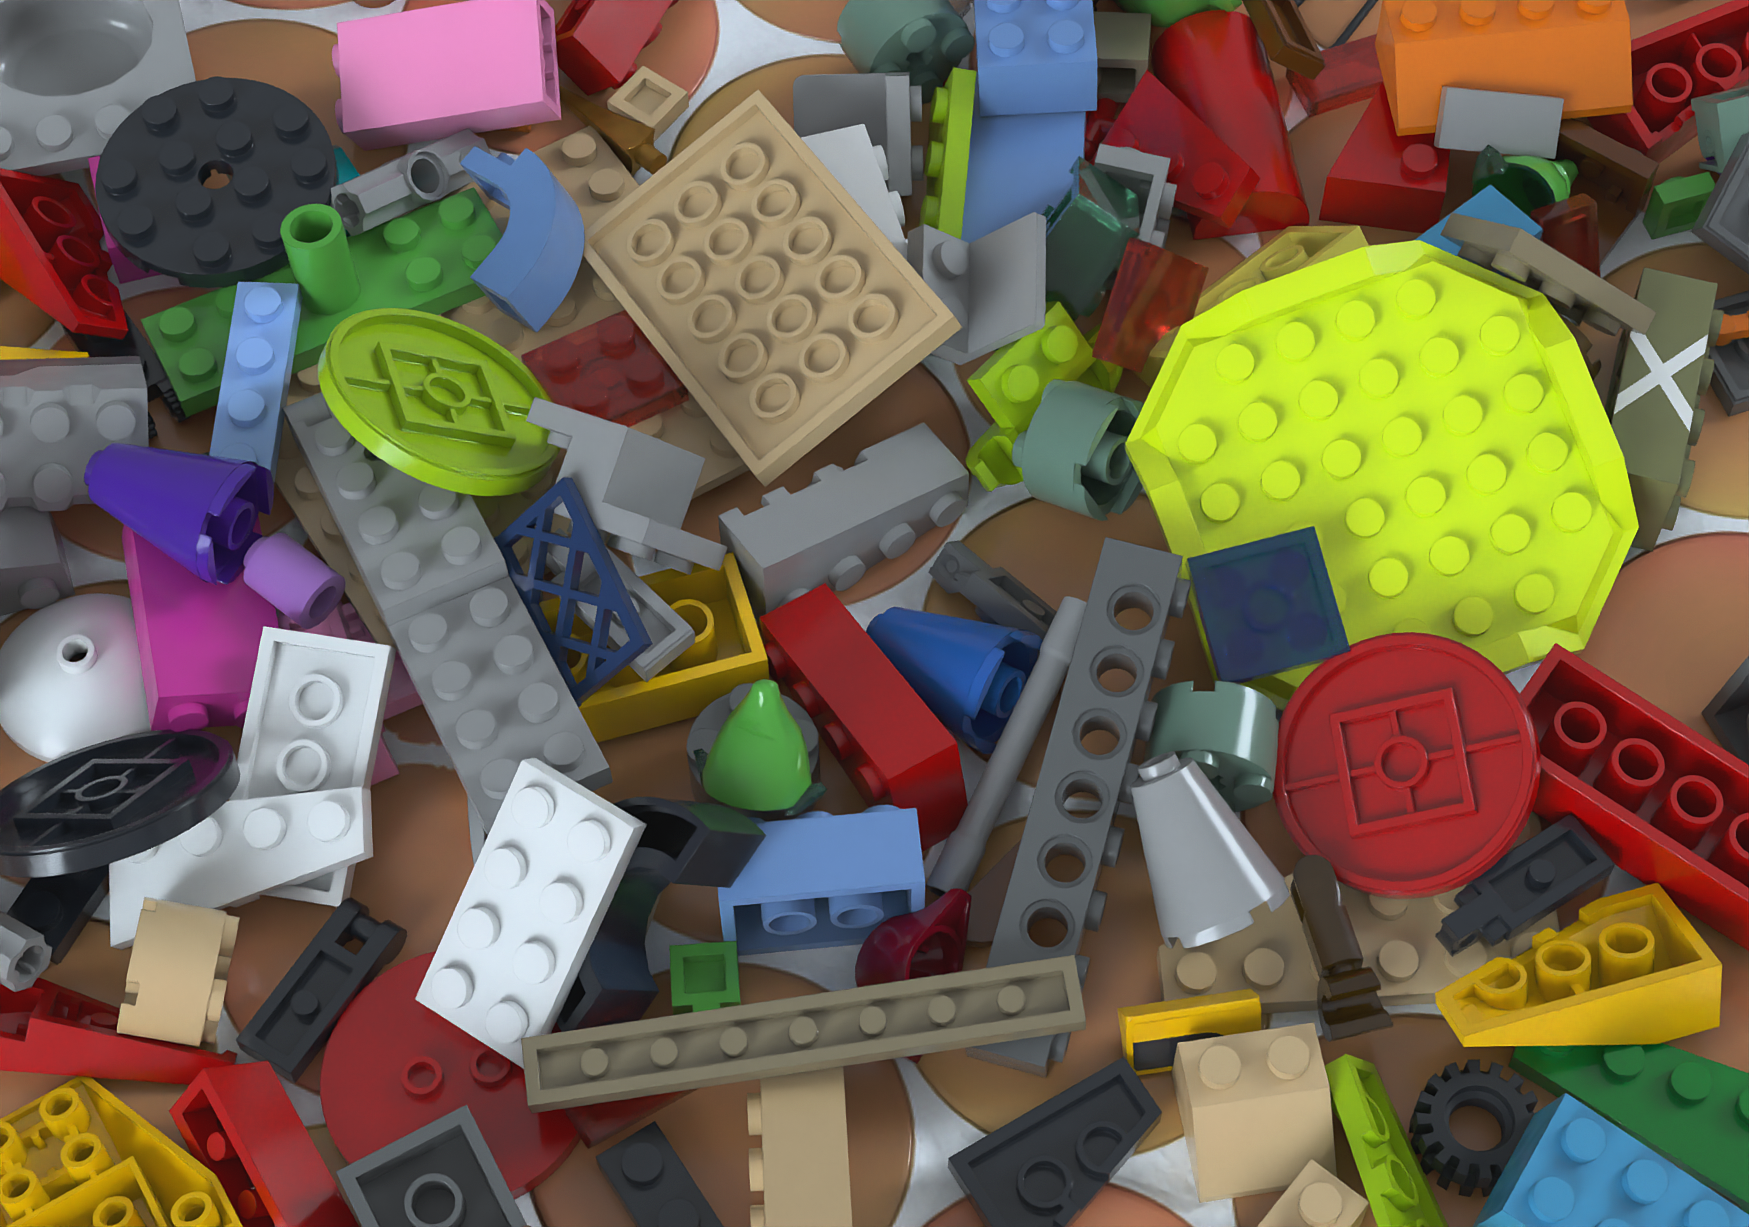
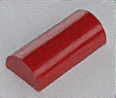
M1211 10L1196 13L1177 21L1159 36L1152 48L1150 60L1154 76L1235 151L1261 178L1230 229L1187 212L1193 240L1283 230L1288 226H1309V210L1268 54L1251 18L1236 11Z

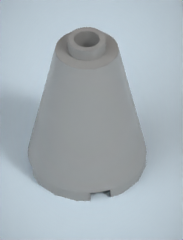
M1171 751L1153 757L1137 768L1141 777L1131 784V791L1159 929L1168 948H1173L1178 937L1183 948H1192L1219 940L1252 925L1254 920L1250 912L1263 902L1267 901L1271 912H1273L1286 901L1290 895L1284 877L1193 758L1178 760L1176 753Z

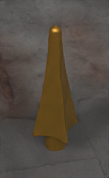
M559 84L560 102L587 127H593L600 134L632 177L641 167L653 175L666 165V155L654 147L655 128L605 109Z

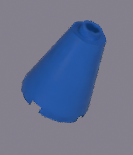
M891 607L883 614H878L872 619L866 629V633L944 726L969 747L983 754L993 753L997 745L995 742L1000 739L1037 662V649L1040 650L1043 642L1037 634L1024 629L902 607Z

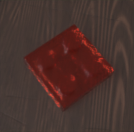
M626 310L521 355L522 363L534 374L552 403L627 427H631L689 400L688 389Z

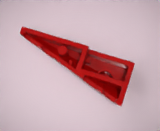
M39 977L35 980L32 987L17 992L0 983V1070L190 1085L203 1068L235 1065L238 1053L226 1050L219 1054L188 1047L182 1043L117 1033L120 1008Z

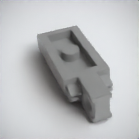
M561 528L554 532L568 536ZM549 543L545 565L556 575L551 581L563 585L569 548ZM606 547L653 643L628 664L640 677L648 682L695 643V631ZM584 553L579 589L599 595L601 579L589 554ZM576 601L575 614L593 630L597 606ZM613 611L607 645L611 649L618 651L630 639L617 612Z

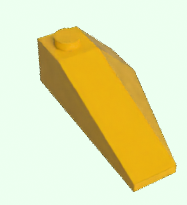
M1654 883L1594 900L1580 908L1579 920L1566 928L1556 932L1548 927L1532 936V947L1512 959L1496 957L1435 993V1004L1463 1047L1659 1044L1720 1026L1722 963L1660 884Z

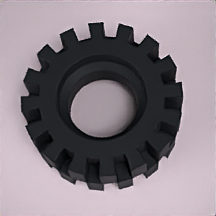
M1468 1059L1463 1070H1459L1457 1063L1454 1062L1444 1067L1441 1077L1435 1073L1427 1081L1424 1091L1420 1093L1410 1120L1409 1133H1414L1410 1143L1415 1154L1421 1153L1423 1156L1420 1165L1425 1175L1427 1176L1433 1170L1437 1171L1440 1176L1436 1184L1445 1190L1448 1189L1452 1181L1461 1185L1459 1195L1471 1197L1475 1188H1481L1483 1197L1490 1196L1535 1114L1533 1110L1538 1100L1533 1090L1523 1095L1520 1089L1524 1080L1516 1073L1512 1075L1509 1081L1501 1078L1500 1074L1504 1067L1503 1065L1492 1062L1488 1072L1480 1071V1059ZM1465 1106H1476L1487 1110L1499 1122L1501 1141L1495 1147L1485 1151H1474L1462 1146L1456 1141L1450 1131V1115L1457 1109Z

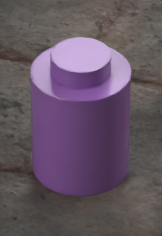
M277 533L271 537H261L253 543L244 557L243 565L245 571L243 579L245 584L304 629H311L323 622L338 605L344 593V577L286 533Z

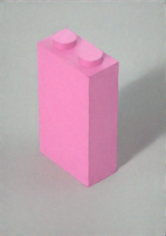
M470 0L337 23L338 44H335L332 48V61L335 72L340 78L341 99H337L335 103L336 120L341 132L364 151L442 139L469 128L474 134L562 120L554 9L545 0Z

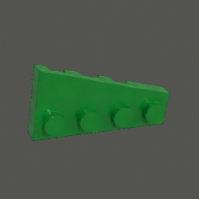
M1664 1043L1643 1045L1514 1046L1508 1067L1558 1098L1565 1093L1569 1094L1654 1152L1682 1168L1684 1172L1705 1186L1714 1188L1740 1205L1738 1208L1749 1214V1073Z

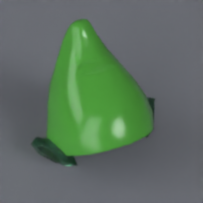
M1488 144L1476 159L1472 175V197L1487 186L1492 185L1543 229L1540 241L1544 242L1555 234L1565 218L1570 204V187L1578 174V169L1575 163L1568 159L1551 161L1538 156L1520 155L1502 157L1498 150Z
M760 679L752 685L750 691L722 725L709 753L702 748L693 751L702 788L705 789L709 796L732 807L755 811L786 809L785 816L801 813L805 808L820 800L827 791L822 782L812 784L807 746L801 728L786 708L778 684L770 679Z

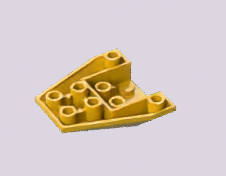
M78 1076L0 1119V1227H243L217 1175L91 1077Z

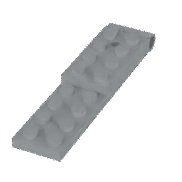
M322 392L283 407L287 424L296 445L315 480L487 836L522 760L537 758L590 791L612 783L610 767L509 577L505 559L471 495L446 490L420 481L374 455L359 443L338 421L325 401Z

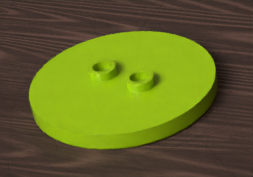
M379 308L362 311L347 317L334 328L319 357L318 380L325 401L338 421L359 443L374 455L420 481L439 488L469 495H511L525 491L539 483L547 475L560 452V447L547 443L550 430L526 421L534 397L554 403L539 379L504 347L483 334L448 318L403 308Z

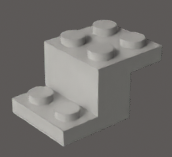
M534 397L526 421L550 430L547 443L567 450L556 483L563 477L573 479L604 543L608 532L611 533L607 546L652 561L657 549L658 551L654 559L655 563L691 575L694 563L720 571L728 547L681 530L706 458L627 426ZM564 502L554 509L555 514L571 519ZM572 519L567 530V532L572 533L573 528Z

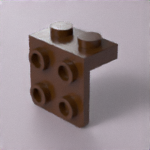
M1573 118L1561 119L1555 159H1544L1551 161L1568 159L1573 161L1577 166L1578 174L1570 187L1569 209L1560 228L1543 243L1595 274L1644 209L1659 163L1644 156L1640 151L1627 147L1592 129L1585 122Z

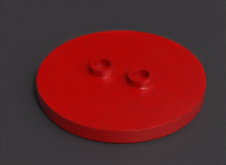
M1403 632L1379 635L1361 640L1330 656L1304 679L1292 695L1279 721L1273 796L1281 821L1299 850L1305 856L1318 855L1328 860L1334 868L1338 882L1359 892L1383 898L1417 899L1431 897L1454 890L1481 876L1494 866L1518 839L1529 819L1538 793L1541 773L1539 739L1529 709L1517 689L1497 666L1479 652L1460 642L1433 634Z
M436 951L408 959L387 970L368 984L351 1001L331 1033L326 1045L320 1074V1099L329 1133L338 1152L346 1164L350 1165L467 1105L515 1200L543 1183L569 1157L587 1126L593 1104L531 1113L527 1103L525 1074L522 1067L415 1000ZM555 1023L551 1034L561 1032L557 1023Z

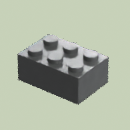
M467 1105L336 1171L362 1227L527 1226Z

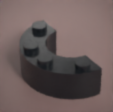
M634 797L613 804L647 825L557 1018L556 1023L561 1032L639 1021L659 993V989L648 968L645 948L648 917L658 895L671 882L673 884L731 888L766 837V834L754 822L734 809L706 802L659 797Z

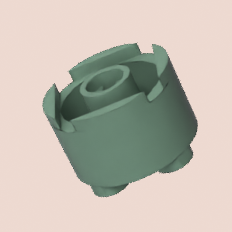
M849 0L840 14L837 24V32L842 37L839 44L858 73L909 72L910 86H921L922 105L932 101L935 87L943 88V82L949 77L953 67L957 68L962 59L971 53L975 45L974 37L969 32L967 24L949 0Z
M1053 379L1049 382L1043 391L1041 403L1030 422L1028 430L1019 434L1012 450V461L1015 466L1022 468L1023 480L1029 493L1038 500L1099 521L1108 520L1105 515L1111 511L1117 514H1122L1136 500L1143 488L1125 451V443L1144 403L1078 381L1066 382L1060 379Z
M1187 681L1167 686L1153 696L1151 702L1159 704L1150 740L1145 742L1143 763L1153 757L1171 751L1176 753L1178 760L1193 758L1234 813L1257 807L1272 799L1275 785L1280 718L1276 719V706L1272 700L1249 687L1223 681H1215L1214 692H1193L1194 681Z

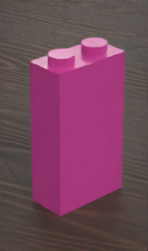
M258 515L253 531L262 535ZM124 525L121 538L151 731L171 729L174 732H181L189 729L202 730L205 727L221 726L244 728L263 626L279 628L275 606L245 584L243 579L245 569L233 582L227 585L218 581L217 585L205 582Z

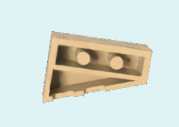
M843 1066L760 1079V1093H747L749 1136L762 1135V1148H749L750 1190L764 1191V1204L750 1205L751 1227H852Z

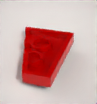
M1148 70L1142 76L1101 143L1115 147H1131L1143 153L1170 158L1166 183L1177 185L1173 207L1229 229L1261 179L1235 151ZM1097 152L1087 166L1092 172L1094 171Z

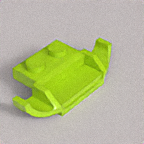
M1059 301L1047 302L1045 325L1042 329L1000 347L966 380L996 421L974 443L965 458L967 467L977 477L987 492H992L997 487L1015 485L1024 481L1022 468L1015 466L1012 461L1013 445L1019 434L1028 430L1030 422L1041 403L1043 391L1049 382L1053 379H1060L1066 382L1078 381L1114 393L1122 376L1124 362L1129 351L1147 335L1131 311L1118 314L1082 335Z

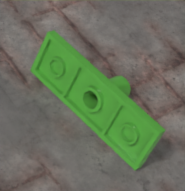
M474 187L350 237H346L341 217L335 209L324 204H308L291 211L281 224L280 233L290 263L272 274L250 282L296 283L300 286L303 299L291 374L318 364L319 357L331 332L341 321L353 314L379 308H403L439 315L486 296L470 276L492 252L503 235ZM237 285L219 288L141 319L147 338L186 417L218 405Z

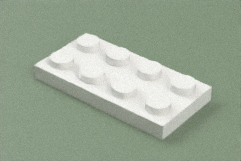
M263 626L237 758L240 769V781L229 801L359 786L370 790L396 649L389 645ZM356 863L295 886L288 884L261 895L338 907L345 899L350 897Z
M537 758L522 760L415 1000L524 1069L521 1038L551 1034L647 824Z

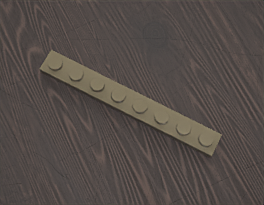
M1075 955L526 1037L521 1038L527 1103L531 1113L1086 1030V1017Z

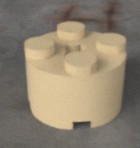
M144 897L126 978L124 1003H121L117 1033L193 1046H200V1042L214 1044L240 917L226 915L227 911Z

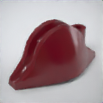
M953 888L924 909L894 916L882 922L869 934L858 953L855 965L857 988L962 972L972 896L961 888ZM923 1054L902 1058L918 1064Z

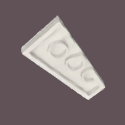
M359 786L226 801L205 820L177 837L142 853L110 863V947L123 950L133 946L144 897L217 910L229 906L236 908L260 899L259 895L285 885L295 886L373 857L371 791Z

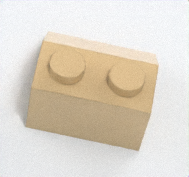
M1314 1023L1179 1042L1177 1044L1171 1075L1199 1203L1287 1190L1311 1159L1337 1178L1330 1086Z

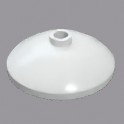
M97 593L77 595L59 600L29 616L4 642L0 649V724L8 737L23 751L37 759L50 762L71 752L104 741L151 731L130 598L114 594ZM81 653H87L82 660L69 662L72 657Z

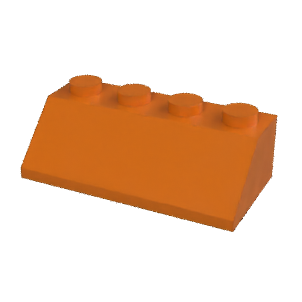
M1624 0L1382 1L1375 49L1397 136L1436 132L1442 86L1560 97L1564 99L1561 119L1631 112L1633 106L1630 18Z

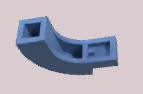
M474 146L461 161L460 165L489 199L510 210V216L506 230L499 243L470 278L502 313L537 333L562 303L576 278L582 260L585 240L581 213L573 198L549 168L529 149L525 148L518 158L514 160L503 152L496 158Z

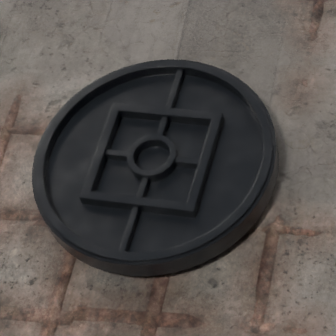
M169 729L119 737L85 747L26 773L0 790V875L23 878L46 877L88 870L142 853L186 832L218 810L236 790L240 781V769L232 746L224 738L201 730L189 729L174 732Z

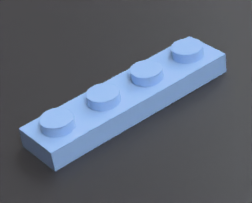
M238 281L209 455L253 461L269 469L275 482L285 417L283 407L287 404L303 297L300 286L296 283Z

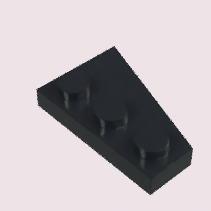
M1122 1057L949 1157L948 1169L985 1227H1071L1160 1123L1162 1111L1125 1057Z

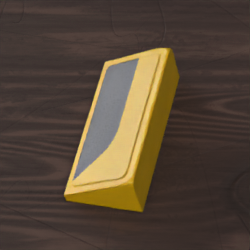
M1251 988L1117 1008L1123 1057L1128 1061L1137 1076L1171 1071L1179 1042L1261 1030L1260 996Z

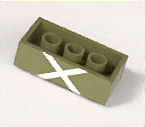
M1646 267L1643 269L1634 299L1657 313L1645 335L1622 329L1604 410L1624 456L1639 524L1631 547L1653 551L1661 529L1673 530L1681 497L1686 498L1691 485L1695 461L1690 460L1689 455L1691 446H1696L1705 415V410L1699 409L1700 395H1706L1711 381L1714 360L1708 359L1710 346L1715 347L1724 311L1713 309L1718 287L1717 283Z

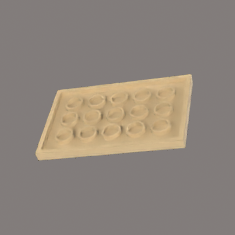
M759 89L584 231L583 256L764 487L962 328L953 313Z

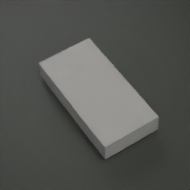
M1442 86L1434 146L1446 149L1555 159L1564 99L1553 96Z

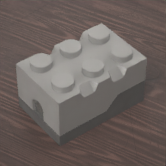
M140 356L0 360V513L8 507L32 506L39 511H63L70 508L73 504H95L90 500L88 486L84 482L85 469L92 455L98 450L103 451L108 445L115 442L149 447L147 385Z

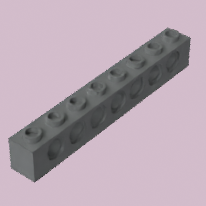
M1105 537L986 968L1075 955L1082 994L1090 957L1079 955L1085 931L1098 932L1102 921L1108 893L1097 890L1103 865L1115 868L1118 861L1125 829L1115 827L1114 823L1120 802L1132 805L1134 801L1131 784L1140 777L1137 769L1140 765L1131 763L1137 739L1146 742L1150 740L1159 703L1148 701L1154 677L1166 680L1175 646V641L1164 639L1170 616L1182 619L1190 592L1191 580L1181 578L1183 558L1181 555ZM1137 608L1146 612L1150 616L1151 621L1142 629L1129 630L1119 625L1115 618L1125 609ZM1122 669L1130 673L1135 682L1125 691L1112 692L1105 689L1098 680L1108 670ZM1095 730H1104L1116 737L1118 745L1107 754L1096 755L1088 752L1081 742L1088 733ZM1078 792H1087L1097 797L1102 806L1091 817L1077 818L1066 811L1064 804L1071 795ZM1071 855L1079 859L1085 869L1076 880L1059 882L1050 877L1046 868L1055 857ZM1051 918L1061 922L1067 930L1066 937L1060 944L1054 947H1041L1035 944L1028 934L1031 927L1037 921ZM1071 1032L967 1047L965 1050L968 1057L1046 1078L1051 1060L1063 1063Z

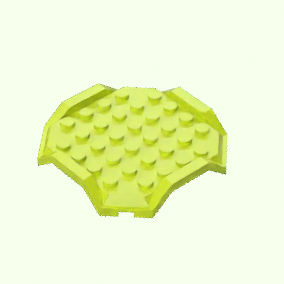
M1421 240L1358 248L1244 289L1181 325L1125 443V451L1146 491L1169 553L1183 556L1181 578L1191 580L1187 601L1196 623L1213 683L1215 684V681L1231 682L1254 689L1272 700L1276 709L1282 712L1304 679L1321 663L1345 647L1379 635L1416 632L1446 637L1479 652L1504 674L1542 663L1555 643L1574 655L1581 653L1585 649L1639 528L1621 448L1576 339L1545 295Z

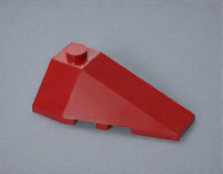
M0 168V279L72 332L123 339L129 330L119 288L108 279L107 272L113 263L109 252L101 249L100 240L104 235L101 218L79 183Z

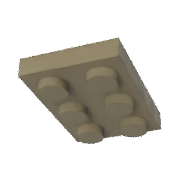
M1451 213L1440 234L1461 247L1457 254L1458 257L1490 271L1494 267L1504 273L1506 278L1543 293L1555 311L1567 318L1575 326H1580L1583 321L1596 330L1611 336H1616L1620 328L1645 335L1657 313L1521 228Z

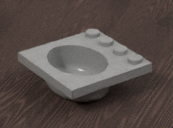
M0 0V168L38 176L90 168L88 158L100 156L101 158L106 144L118 126L148 98L180 85L195 82L196 78L179 0Z

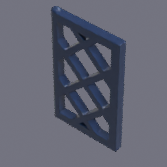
M563 477L504 531L494 537L505 559L509 577L578 708L585 700L653 644L572 478ZM562 502H564L573 521L571 537L551 532L554 509ZM523 536L534 538L528 575L524 574L512 548ZM549 543L569 548L563 585L543 579ZM584 553L589 554L601 579L599 595L579 589ZM541 590L561 596L555 632H552L539 605ZM576 601L597 606L591 643L571 637ZM613 611L617 612L630 639L618 651L607 648ZM568 649L589 654L586 677L578 684L566 662Z

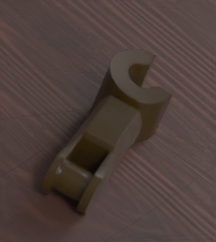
M1307 855L1301 858L1295 865L1290 891L1300 921L1303 923L1302 928L1320 979L1317 988V1005L1320 1025L1326 1040L1331 1042L1393 1027V1022L1388 1012L1383 1008L1376 992L1381 990V983L1371 967L1362 968L1364 958L1346 906L1342 904L1343 899L1334 868L1328 860L1318 855Z

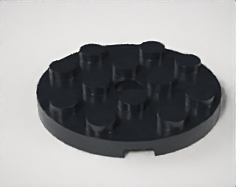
M215 76L206 80L183 84L159 95L152 96L132 112L118 126L102 152L96 173L95 190L99 211L110 238L118 250L130 262L146 273H149L151 269L160 274L178 278L179 284L183 286L216 288L237 285L238 281H254L272 274L289 264L290 262L280 233L284 218L294 209L304 205L324 204L330 206L332 198L331 188L339 185V173L330 137L320 119L305 103L285 90L270 84L242 78ZM216 169L218 174L232 176V180L222 188L210 189L203 186L204 182L212 176L211 170Z

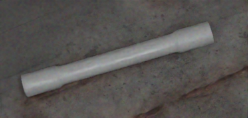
M1070 596L1063 598L1040 646L1039 658L955 831L949 835L925 885L932 893L941 897L953 888H961L967 892L985 854L986 842L1068 673L1086 609V602Z

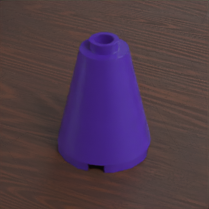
M115 442L108 445L103 451L98 450L90 458L84 473V482L88 486V494L92 502L201 580L217 585V581L226 585L233 582L245 569L243 561L247 551L253 543L263 537V535L253 531L258 514L262 512L270 516L273 506L274 481L271 471L253 461Z

